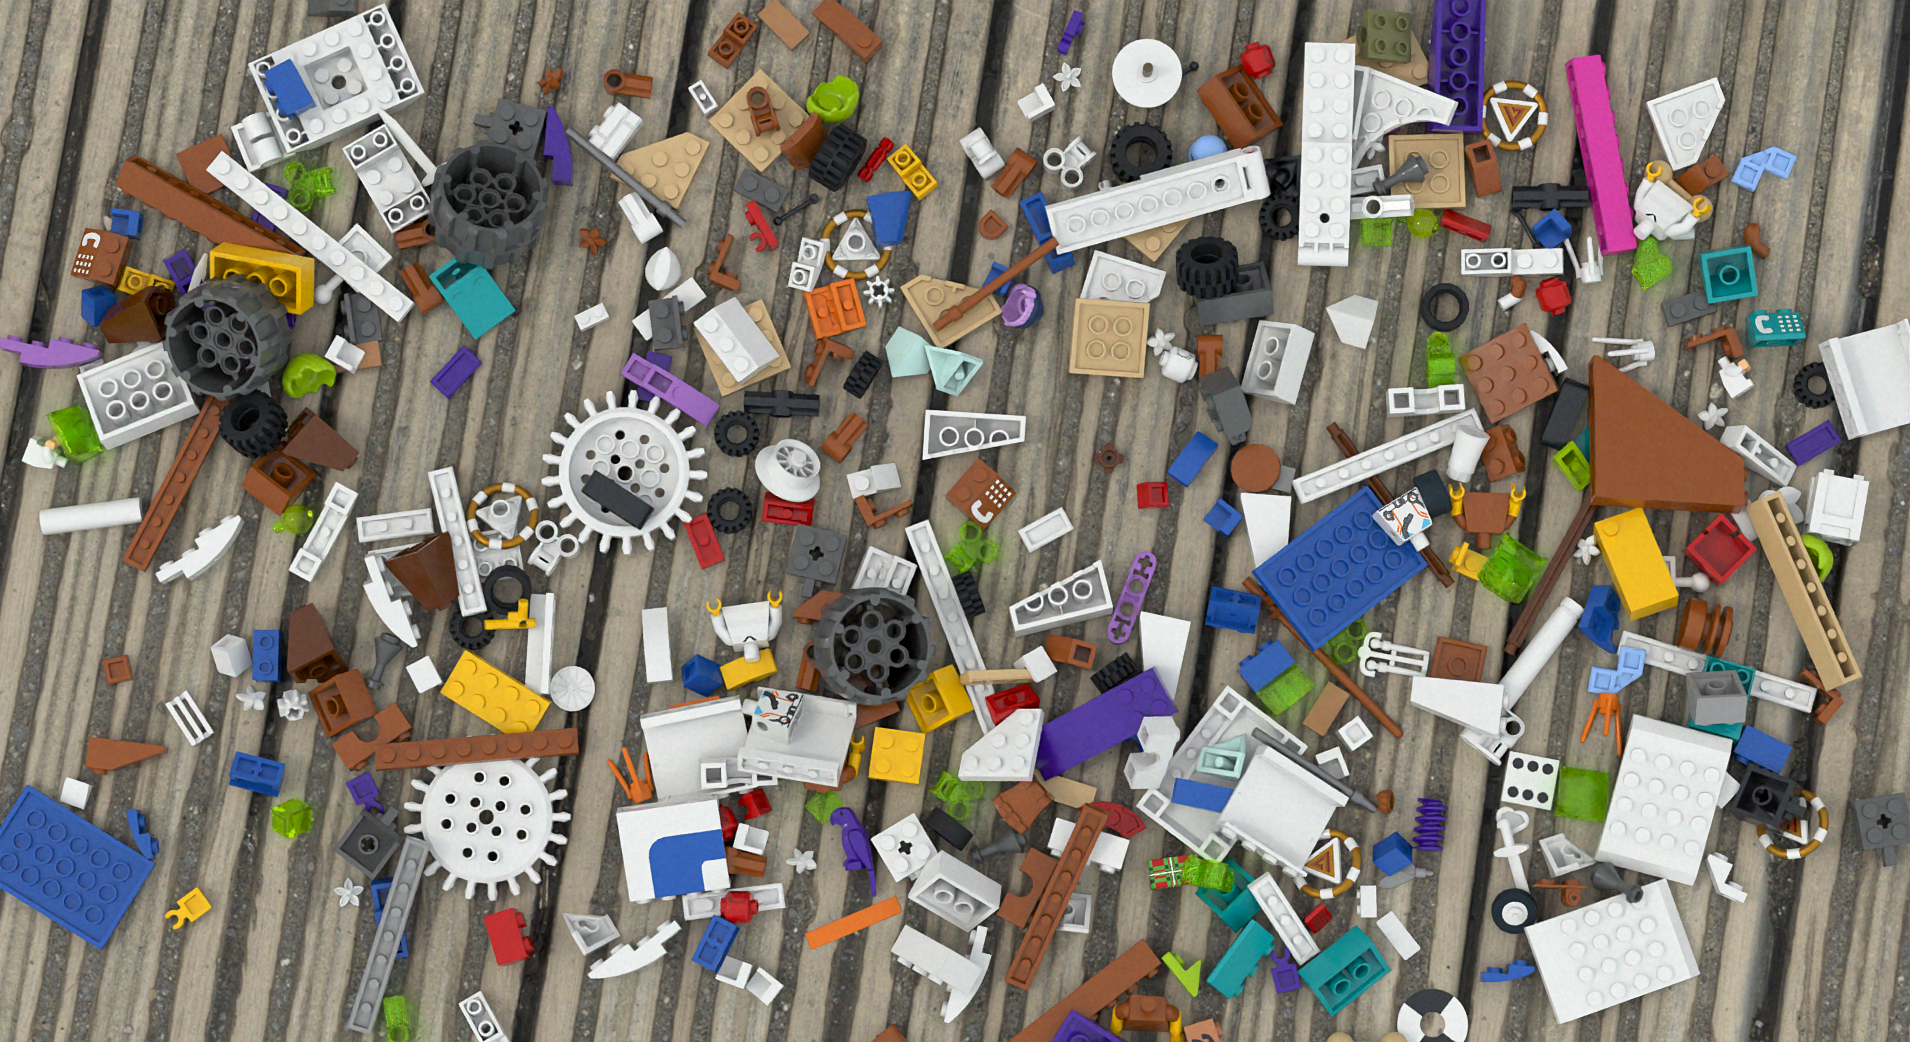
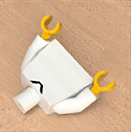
M1650 162L1646 167L1648 176L1643 178L1635 195V221L1639 225L1634 228V234L1641 240H1645L1650 234L1658 240L1685 235L1700 220L1699 216L1708 214L1711 207L1707 204L1704 209L1700 210L1699 207L1704 202L1703 198L1696 199L1692 206L1660 180L1653 181L1655 177L1662 175L1663 168L1660 166L1658 172L1652 174L1651 168L1654 162Z
M770 589L767 595L768 601L722 607V612L719 611L721 609V601L718 597H716L718 602L716 607H710L708 600L705 602L707 609L712 612L710 616L715 633L726 645L733 646L735 652L744 651L745 661L748 663L760 660L759 649L769 647L770 640L776 637L782 625V605L779 604L783 598V591L781 589L779 590L780 598L778 599L772 598V591Z

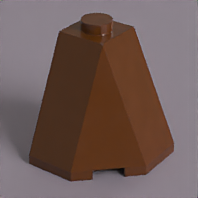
M147 286L108 308L100 323L101 331L104 333L109 344L162 340L168 326L164 324L166 315L177 307V303L170 289Z
M307 407L288 427L286 431L288 433L287 441L282 440L281 445L278 446V449L287 456L339 471H344L346 468L350 469L358 460L356 456L359 454L353 446Z
M448 531L432 535L411 548L407 547L384 562L392 574L427 611L436 608L442 611L452 605L451 601L460 595L451 536Z
M313 603L301 606L297 611L290 614L287 670L296 683H306L307 679H317L318 683H324L338 674L349 671L321 614Z

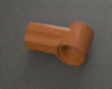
M611 69L605 73L603 77L604 89L609 95H626L650 99L653 77L624 73L617 69ZM616 77L621 80V84L613 88L608 85V80Z
M1017 147L991 188L1009 200L1023 179H1027L1032 173L1038 161Z
M428 219L421 223L407 225L395 233L400 250L430 243L437 244L435 236H429V230L433 225L428 222Z
M419 262L408 265L400 272L423 315L444 303L434 284H431Z
M1197 334L1199 383H1201L1200 377L1221 369V357L1223 355V335Z
M851 412L840 427L825 439L820 449L840 464L852 450V445L869 425L860 416Z
M810 641L803 648L795 688L817 692L821 673L818 669L812 668L810 658L807 656L808 650L813 647V641Z
M724 846L728 874L736 875L739 873L763 878L767 857L741 852L740 849Z

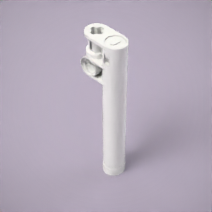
M1564 597L1560 606L1554 610L1499 682V685L1505 686V693L1510 694L1509 706L1504 708L1503 717L1507 718V723H1516L1518 733L1510 735L1505 731V733L1501 732L1500 739H1494L1465 727L1459 735L1467 744L1497 766L1501 765L1500 758L1508 748L1513 747L1520 736L1523 735L1525 729L1523 721L1510 711L1573 629L1577 620L1583 615L1584 609L1568 597ZM1500 744L1499 748H1498V749L1496 750V752L1494 753V750H1495L1496 747Z

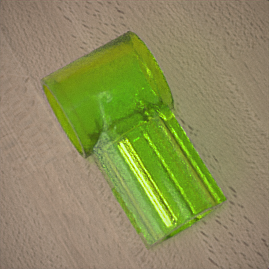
M405 995L384 998L387 1040L395 1042L393 1032L398 1028H403L405 1038L400 1042H410L412 1033L409 1029Z

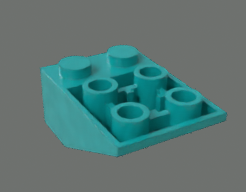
M454 257L429 276L475 340L516 311L487 270L483 269V266L468 262L462 264L455 260Z
M1707 655L1702 672L1736 670L1747 694L1748 705L1756 669ZM1690 711L1686 723L1687 728L1732 739V747L1739 740L1743 722L1732 725L1725 723L1711 724L1709 726L1695 725Z

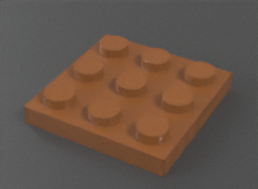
M1526 323L1458 357L1491 424H1495L1559 391Z

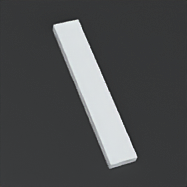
M453 467L428 472L442 532L448 531L451 536L460 594L458 600L462 616L467 617L486 612L488 610Z

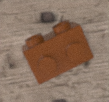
M1509 424L1484 431L1490 438L1481 453V457L1490 482H1496L1526 471L1524 455L1519 451L1516 443L1517 435Z

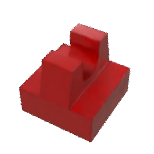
M763 788L751 791L737 801L739 806L746 804L749 813L743 815L745 820L773 811Z

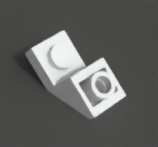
M1714 852L1713 855H1705L1704 862L1716 893L1738 904L1744 903L1747 893L1742 892L1743 887L1731 881L1725 884L1732 868V864L1727 862L1728 858L1717 852Z

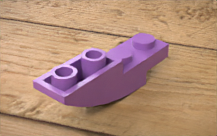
M8 335L7 339L0 337V349L20 354L19 362L24 366L43 369H65L82 366L103 358V353L97 350V345L83 342V345L79 346L73 344L74 340L65 337H59L58 340L50 339L48 348H46L47 344L38 341H32V344L23 343V338Z
M635 353L632 354L621 372V376L653 395L660 397L665 403L677 408L706 427L709 426L720 408L719 404Z

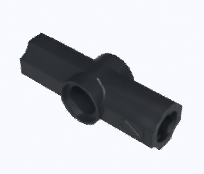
M1543 183L1538 186H1513L1511 193L1512 209L1539 208L1540 211H1552L1553 209L1558 211L1561 208H1587L1589 200L1588 186L1583 185L1561 186L1559 183Z
M772 390L771 392L745 391L744 413L770 414L771 417L791 418L792 416L819 417L820 395L794 394V392L787 390Z

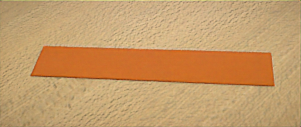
M894 896L805 933L811 950L897 915L902 910L897 897Z

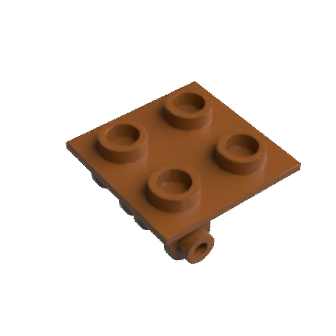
M1540 879L1537 880V884L1531 885L1530 888L1561 889V903L1566 907H1571L1580 903L1581 890L1586 889L1587 886L1580 885L1579 880L1562 881V885H1555V880Z

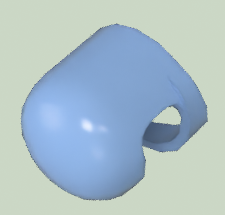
M1215 135L1202 136L1191 145L1188 150L1187 160L1188 162L1192 161L1191 153L1195 161L1227 152L1226 144Z

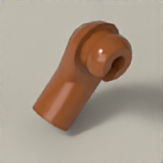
M1750 223L1743 232L1744 243L1751 246L1753 253L1765 259L1771 249L1760 242V226L1756 223Z

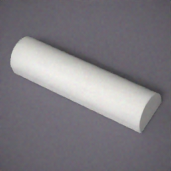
M141 497L44 509L39 512L43 535L142 523L144 519Z

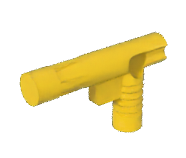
M519 599L518 612H508V619L484 620L485 630L535 628L536 621L535 618H528V600Z

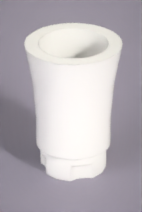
M1457 425L1455 440L1448 461L1449 467L1446 471L1449 478L1464 483L1470 481L1471 474L1474 473L1481 453L1490 438L1486 432L1467 425Z

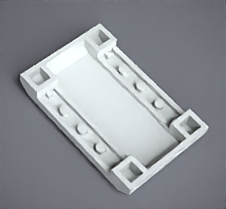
M1228 685L1170 760L1166 769V776L1162 779L1160 787L1148 789L1136 805L1137 808L1216 868L1238 839L1236 837L1231 839L1221 833L1222 828L1215 825L1221 815L1220 813L1171 803L1175 779L1181 778L1235 789L1258 746H1267L1251 736L1252 731L1256 727L1299 755H1302L1308 748L1306 744ZM1245 733L1246 754L1239 779L1232 782L1196 771L1202 747H1209Z
M1633 713L1627 734V743L1594 860L1603 863L1610 862L1615 866L1693 886L1725 776L1733 740Z
M1666 878L1641 886L1643 897L1638 903L1627 902L1626 895L1622 893L1524 927L1558 1024L1583 1017L1700 974Z

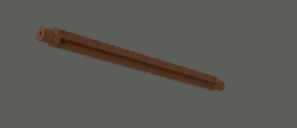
M1333 422L1326 428L1331 434V439L1347 459L1360 454L1343 428L1340 429L1336 422ZM1377 475L1363 480L1383 506L1394 501V497ZM1430 545L1419 551L1420 555L1427 562V567L1438 582L1441 581L1445 588L1455 583L1449 575L1450 572L1433 552Z
M1590 491L1507 639L1508 643L1503 650L1505 653L1514 656L1517 648L1521 647L1599 506L1590 505Z

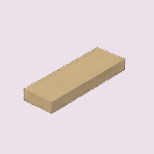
M1027 669L974 670L960 675V684L962 685L1031 683L1034 681Z
M1034 768L1033 774L1044 788L1054 796V802L1079 809L1078 807L1085 803L1093 802L1097 788L1060 776H1055L1045 781L1040 771Z

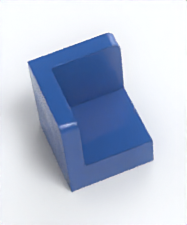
M110 208V214L113 216L111 233L125 236L129 239L140 240L144 215L139 211Z
M1553 209L1532 227L1534 237L1545 249L1558 247L1572 235L1571 225L1556 209Z
M994 261L982 288L1009 268ZM1015 277L993 293L1004 299Z
M104 285L82 290V318L93 327L100 326L101 320L108 308L116 304V295Z
M1219 498L1205 516L1204 521L1227 538L1241 521L1243 515Z
M696 654L681 667L683 687L707 697L722 685L720 665L699 654Z
M1396 831L1373 846V863L1387 876H1392L1412 863V845Z

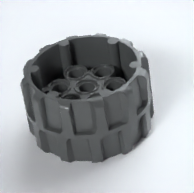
M487 140L477 141L475 145L466 148L458 147L450 152L449 161L444 165L438 166L435 172L428 209V222L435 227V241L441 248L449 250L458 262L483 266V269H493L496 265L506 263L513 265L520 262L522 254L528 248L533 250L539 243L548 208L549 184L546 178L541 177L537 169L538 163L531 156L528 158L517 151L514 145L505 143V145L493 144Z
M235 273L223 280L215 276L181 296L178 301L179 305L167 313L164 324L168 326L166 339L162 342L163 349L167 351L172 363V372L176 377L180 376L190 385L192 392L198 395H212L219 401H228L238 394L248 395L269 381L273 374L285 366L288 361L286 351L288 344L293 341V331L288 326L285 315L288 311L285 305L276 300L269 292L270 288L264 283L259 285L246 280V276L243 274ZM209 303L210 307L205 312L200 310L201 307ZM225 333L230 337V341L226 338ZM248 341L252 344L253 348L249 346ZM233 357L237 360L238 364L234 362ZM250 362H251L253 365H256V366L252 367L251 369H249L248 371H246V367H248V365L250 364Z
M867 587L846 590L843 592V596L833 603L825 604L820 609L822 617L817 628L810 630L809 638L813 641L814 658L810 659L811 666L820 671L826 681L824 687L829 692L837 693L853 703L879 706L880 704L892 701H902L908 698L907 692L914 685L926 681L928 673L925 671L929 659L936 654V646L931 645L929 629L932 623L929 617L921 616L914 607L915 601L908 595H900L887 588ZM882 601L891 606L897 614H895L894 620L888 619L883 621L882 615L878 611L873 610V606L878 605ZM856 605H862V611L855 617L856 625L839 624L851 608ZM868 614L872 615L874 623L870 628L864 623L865 617ZM891 624L896 628V634L892 638L887 634V628ZM905 626L907 627L910 639L909 654L905 647L899 645V641L904 638L906 633ZM849 629L854 633V639L851 643L845 640V633ZM834 637H836V641L840 646L845 647V651L841 653L838 659L839 667H837L834 657ZM873 639L877 644V648L873 653H870L867 645ZM894 649L899 653V659L895 663L890 659V653ZM851 655L857 658V664L854 668H850L848 665V658ZM876 664L880 672L876 678H873L870 669ZM888 667L904 668L900 676L889 687H882V682L889 675ZM861 672L862 677L866 681L871 682V686L865 687L864 692L856 689L846 681L850 676L849 673Z

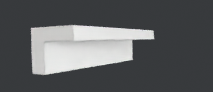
M546 593V595L531 594L529 618H535L536 627L528 628L525 685L542 696H551L550 683L552 679L556 595L554 593Z

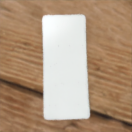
M1392 911L1376 922L1404 960H1407L1420 950V946Z

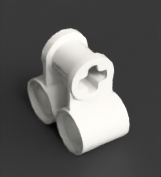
M980 127L959 140L963 150L972 160L984 180L1005 167L1000 155L992 147L989 139Z
M1079 136L1064 152L1058 148L1047 150L1043 158V167L1049 174H1059L1061 172V186L1066 191L1074 192L1082 186L1083 173L1081 169H1084L1096 157L1097 153L1095 151L1092 152ZM1051 156H1057L1060 158L1061 164L1053 167L1048 164L1047 160ZM1073 173L1078 176L1079 180L1075 184H1069L1066 182L1065 176Z
M545 520L536 527L535 534L541 543L533 551L527 563L536 565L545 571V575L549 577L556 569L561 557L566 559L575 558L580 553L581 545L573 535L565 534L560 537L558 527L553 522ZM545 527H552L554 529V535L550 539H544L541 536V532ZM568 540L574 541V550L570 553L563 552V543ZM540 557L543 558L544 560H546V561L549 562V563H548V564L545 563L544 561H542V560L540 559Z

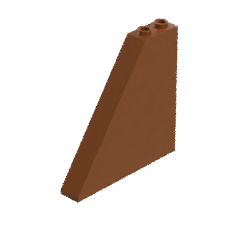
M1593 355L1588 363L1590 505L1739 514L1748 503V492L1744 491V482H1746L1748 474L1747 468L1744 467V458L1602 357Z

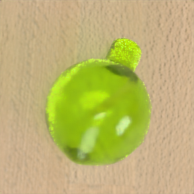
M1427 209L1415 210L1414 216L1397 217V222L1408 224L1409 232L1416 238H1428L1439 229L1435 214Z
M301 504L292 505L285 510L282 521L272 525L275 533L287 530L295 535L304 534L312 526L313 512Z

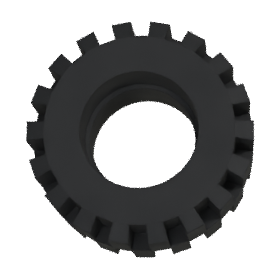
M1139 121L1134 122L1132 126L1129 124L1124 126L1122 131H1118L1111 144L1109 160L1113 173L1118 175V179L1121 182L1130 183L1141 180V175L1169 168L1173 150L1171 149V141L1167 139V134L1164 131L1161 132L1160 127L1157 125L1154 127L1150 126L1149 122L1140 124ZM1138 142L1150 145L1156 153L1154 163L1144 168L1132 165L1126 157V151L1129 146Z
M839 124L830 132L816 153L810 165L808 176L832 192L838 191L848 181L859 164L867 147V139L845 125Z
M1201 236L1197 239L1188 240V243H1183L1176 252L1177 284L1188 295H1195L1196 298L1206 297V299L1215 296L1221 297L1222 294H1228L1231 292V289L1237 286L1239 282L1237 248L1230 241H1224V238Z
M255 389L248 395L238 394L235 399L232 398L228 401L227 407L224 406L222 409L224 413L220 415L219 421L221 424L218 425L219 430L222 432L220 435L244 457H251L252 459H257L258 455L261 458L265 457L267 452L272 453L277 445H281L282 437H286L287 432L285 429L288 428L289 424L286 421L288 416L284 409L265 392ZM256 419H258V421L256 422V424H255L252 428L249 429L250 425H251Z

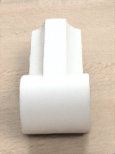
M630 193L618 202L631 222V228L641 244L663 232L653 213L650 214L638 193Z

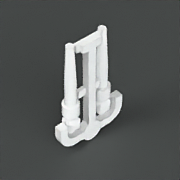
M1368 633L1364 637L1363 646L1357 651L1360 658L1359 669L1366 676L1374 677V669L1382 673L1391 672L1409 676H1426L1429 661L1428 651L1392 644L1390 641L1385 640L1380 642L1382 633ZM1370 638H1375L1370 641L1371 648H1381L1384 651L1392 650L1391 655L1371 651L1368 647ZM1398 651L1424 656L1423 661L1396 656V653ZM1369 657L1390 660L1389 665H1387V663H1376L1375 661L1370 660L1366 663L1365 668L1366 659ZM1395 661L1422 666L1421 672L1394 666Z

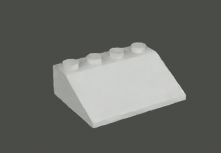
M163 341L77 375L99 439L107 450L200 413L195 395L191 391V386L180 376L176 377L172 372V363L167 351L163 349Z

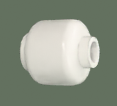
M1175 346L1169 352H1163L1159 365H1162V374L1165 377L1179 383H1184L1186 380L1193 378L1198 362L1195 361L1194 354Z

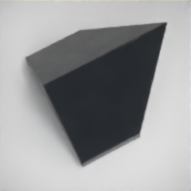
M1302 155L1264 159L1266 174L1289 197L1291 195L1294 197V200H1297L1300 195Z

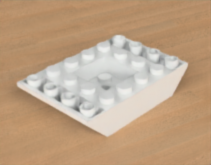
M385 3L248 64L288 154L315 149L382 119L378 113V108L391 115L405 109L425 94ZM289 58L294 63L317 107L296 117L291 115L293 120H290L287 115L282 116L275 104L279 101L276 94L270 95L263 82L267 80L264 74L265 71ZM337 77L345 78V87L335 89L333 87L334 79Z

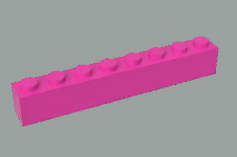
M1600 55L1572 58L1565 63V69L1601 257L1630 253L1637 248L1638 237L1634 234L1632 224L1634 218L1633 209L1628 203L1629 187L1627 182H1624V161L1620 158L1618 150L1620 139L1618 134H1615L1614 129L1615 114L1611 110L1609 103L1611 97L1610 88L1606 86L1604 77L1606 75V66L1601 61Z

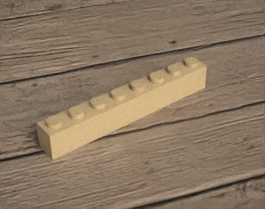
M1781 491L1745 506L1826 692L1862 677Z

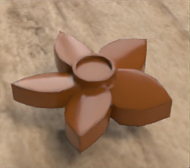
M547 68L545 72L546 78L537 82L539 86L544 87V95L548 94L552 87L554 89L561 87L559 81L563 76V71L559 69L553 72Z
M598 227L593 228L591 231L585 228L579 230L580 236L583 238L579 247L587 248L590 245L594 255L598 252V245L602 246L607 243L606 240L598 237L600 234Z

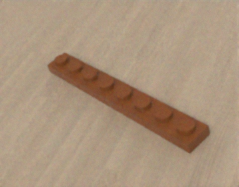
M208 396L122 559L123 562L146 573L220 432L218 427L221 424L219 417L223 415L222 409L224 406H228V401H219L215 396Z
M577 728L374 745L376 771L579 755Z
M1085 803L1004 981L1028 991L1109 812Z

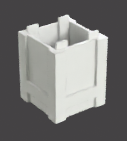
M1824 469L1823 473L1819 472L1816 477H1811L1801 534L1815 535L1823 541L1851 546L1854 541L1858 542L1869 481H1864V476L1855 474L1853 479L1834 475V470Z

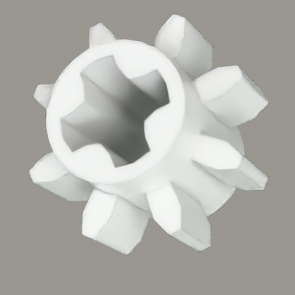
M877 276L876 282L871 283L867 281L870 290L863 293L864 296L871 297L868 302L869 305L875 302L878 303L879 308H882V303L885 301L891 304L892 301L888 295L895 293L893 288L888 289L889 279L882 282L879 276ZM884 288V296L878 295L875 297L874 289Z
M297 689L283 692L282 699H277L280 716H286L289 721L302 719L304 712L309 711L306 694L301 695Z

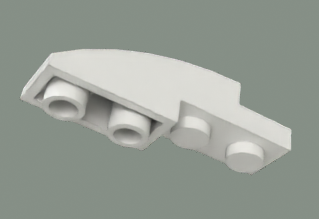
M1563 248L1461 250V274L1484 277L1564 275Z
M232 514L222 519L220 526L214 529L209 527L199 533L200 537L195 539L199 549L195 550V548L184 552L181 555L183 558L174 563L172 560L160 566L161 571L155 573L159 581L165 585L182 574H185L187 579L192 581L203 574L231 547L243 527V518L239 515L235 517Z
M375 552L366 554L364 559L371 579L365 581L363 586L370 602L380 618L393 633L411 647L418 646L417 639L421 638L417 624L412 625L409 615H412V610L408 600L403 601L401 595L391 598L394 590L390 580L385 581L382 572L386 571L382 557L377 558Z
M667 920L657 928L658 934L652 938L646 936L636 944L638 946L637 950H634L629 943L625 946L623 943H620L610 951L612 954L610 958L606 961H603L601 958L590 966L592 971L588 976L591 979L610 978L628 974L648 966L668 953L662 944L677 934L682 928L677 921L670 923Z
M978 925L977 931L971 930L968 944L973 945L971 955H965L966 959L980 966L983 970L969 995L948 984L946 991L951 992L949 1002H943L940 1016L945 1017V1023H950L962 1012L983 981L991 959L990 954L982 953L987 927Z
M481 991L459 1003L479 1042H511Z

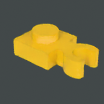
M196 887L177 901L180 906L179 910H171L166 913L165 917L169 919L176 915L179 920L173 926V929H179L184 925L186 918L193 923L211 910L213 906L200 888Z

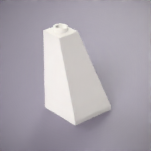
M1141 611L1138 622L1142 672L1155 666L1174 701L1191 622Z

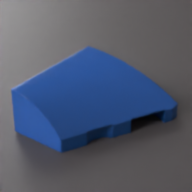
M897 191L867 196L866 202L872 220L871 227L877 249L902 243L912 196L911 191Z
M1592 585L1578 628L1600 648L1610 654H1616L1618 646H1615L1612 640L1613 630H1619L1620 598L1610 585Z

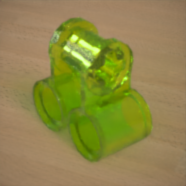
M298 161L288 163L284 169V176L293 186L288 193L290 204L296 210L305 212L312 207L313 197L335 194L336 188H333L331 179L332 168L323 167L308 171ZM294 170H302L303 174L300 179H291V173ZM300 193H305L307 195L306 201L302 204H296V196Z
M1441 332L1432 333L1427 339L1425 352L1427 386L1432 388L1440 385H1454V375L1456 372L1454 353L1450 350L1449 339Z
M966 521L961 525L959 529L961 543H958L944 556L945 560H949L959 570L958 574L968 571L977 560L984 564H991L998 557L997 544L989 539L980 541L981 528L974 521ZM968 527H973L978 534L976 538L969 540L964 537L963 531ZM983 546H991L994 549V555L990 558H984L980 554V549Z
M1360 618L1356 619L1324 644L1334 648L1333 658L1340 665H1348L1355 659L1357 650L1353 643L1361 641L1367 633V625ZM1358 624L1362 628V634L1357 637L1352 636L1348 630L1349 626ZM1345 646L1351 650L1352 655L1349 659L1339 657L1338 649Z
M942 770L940 772L942 776L934 788L929 789V792L944 802L950 803L948 814L957 822H964L971 813L970 805L967 801L979 800L984 794V785L982 781H965L962 784L960 780ZM948 781L949 783L945 787L944 791H941L946 782ZM969 783H977L980 786V793L977 796H969L966 793V786ZM956 804H963L966 807L967 812L964 817L958 818L953 815L952 808Z
M1186 856L1180 882L1204 889L1228 892L1232 888L1234 876L1233 872L1228 869V864Z

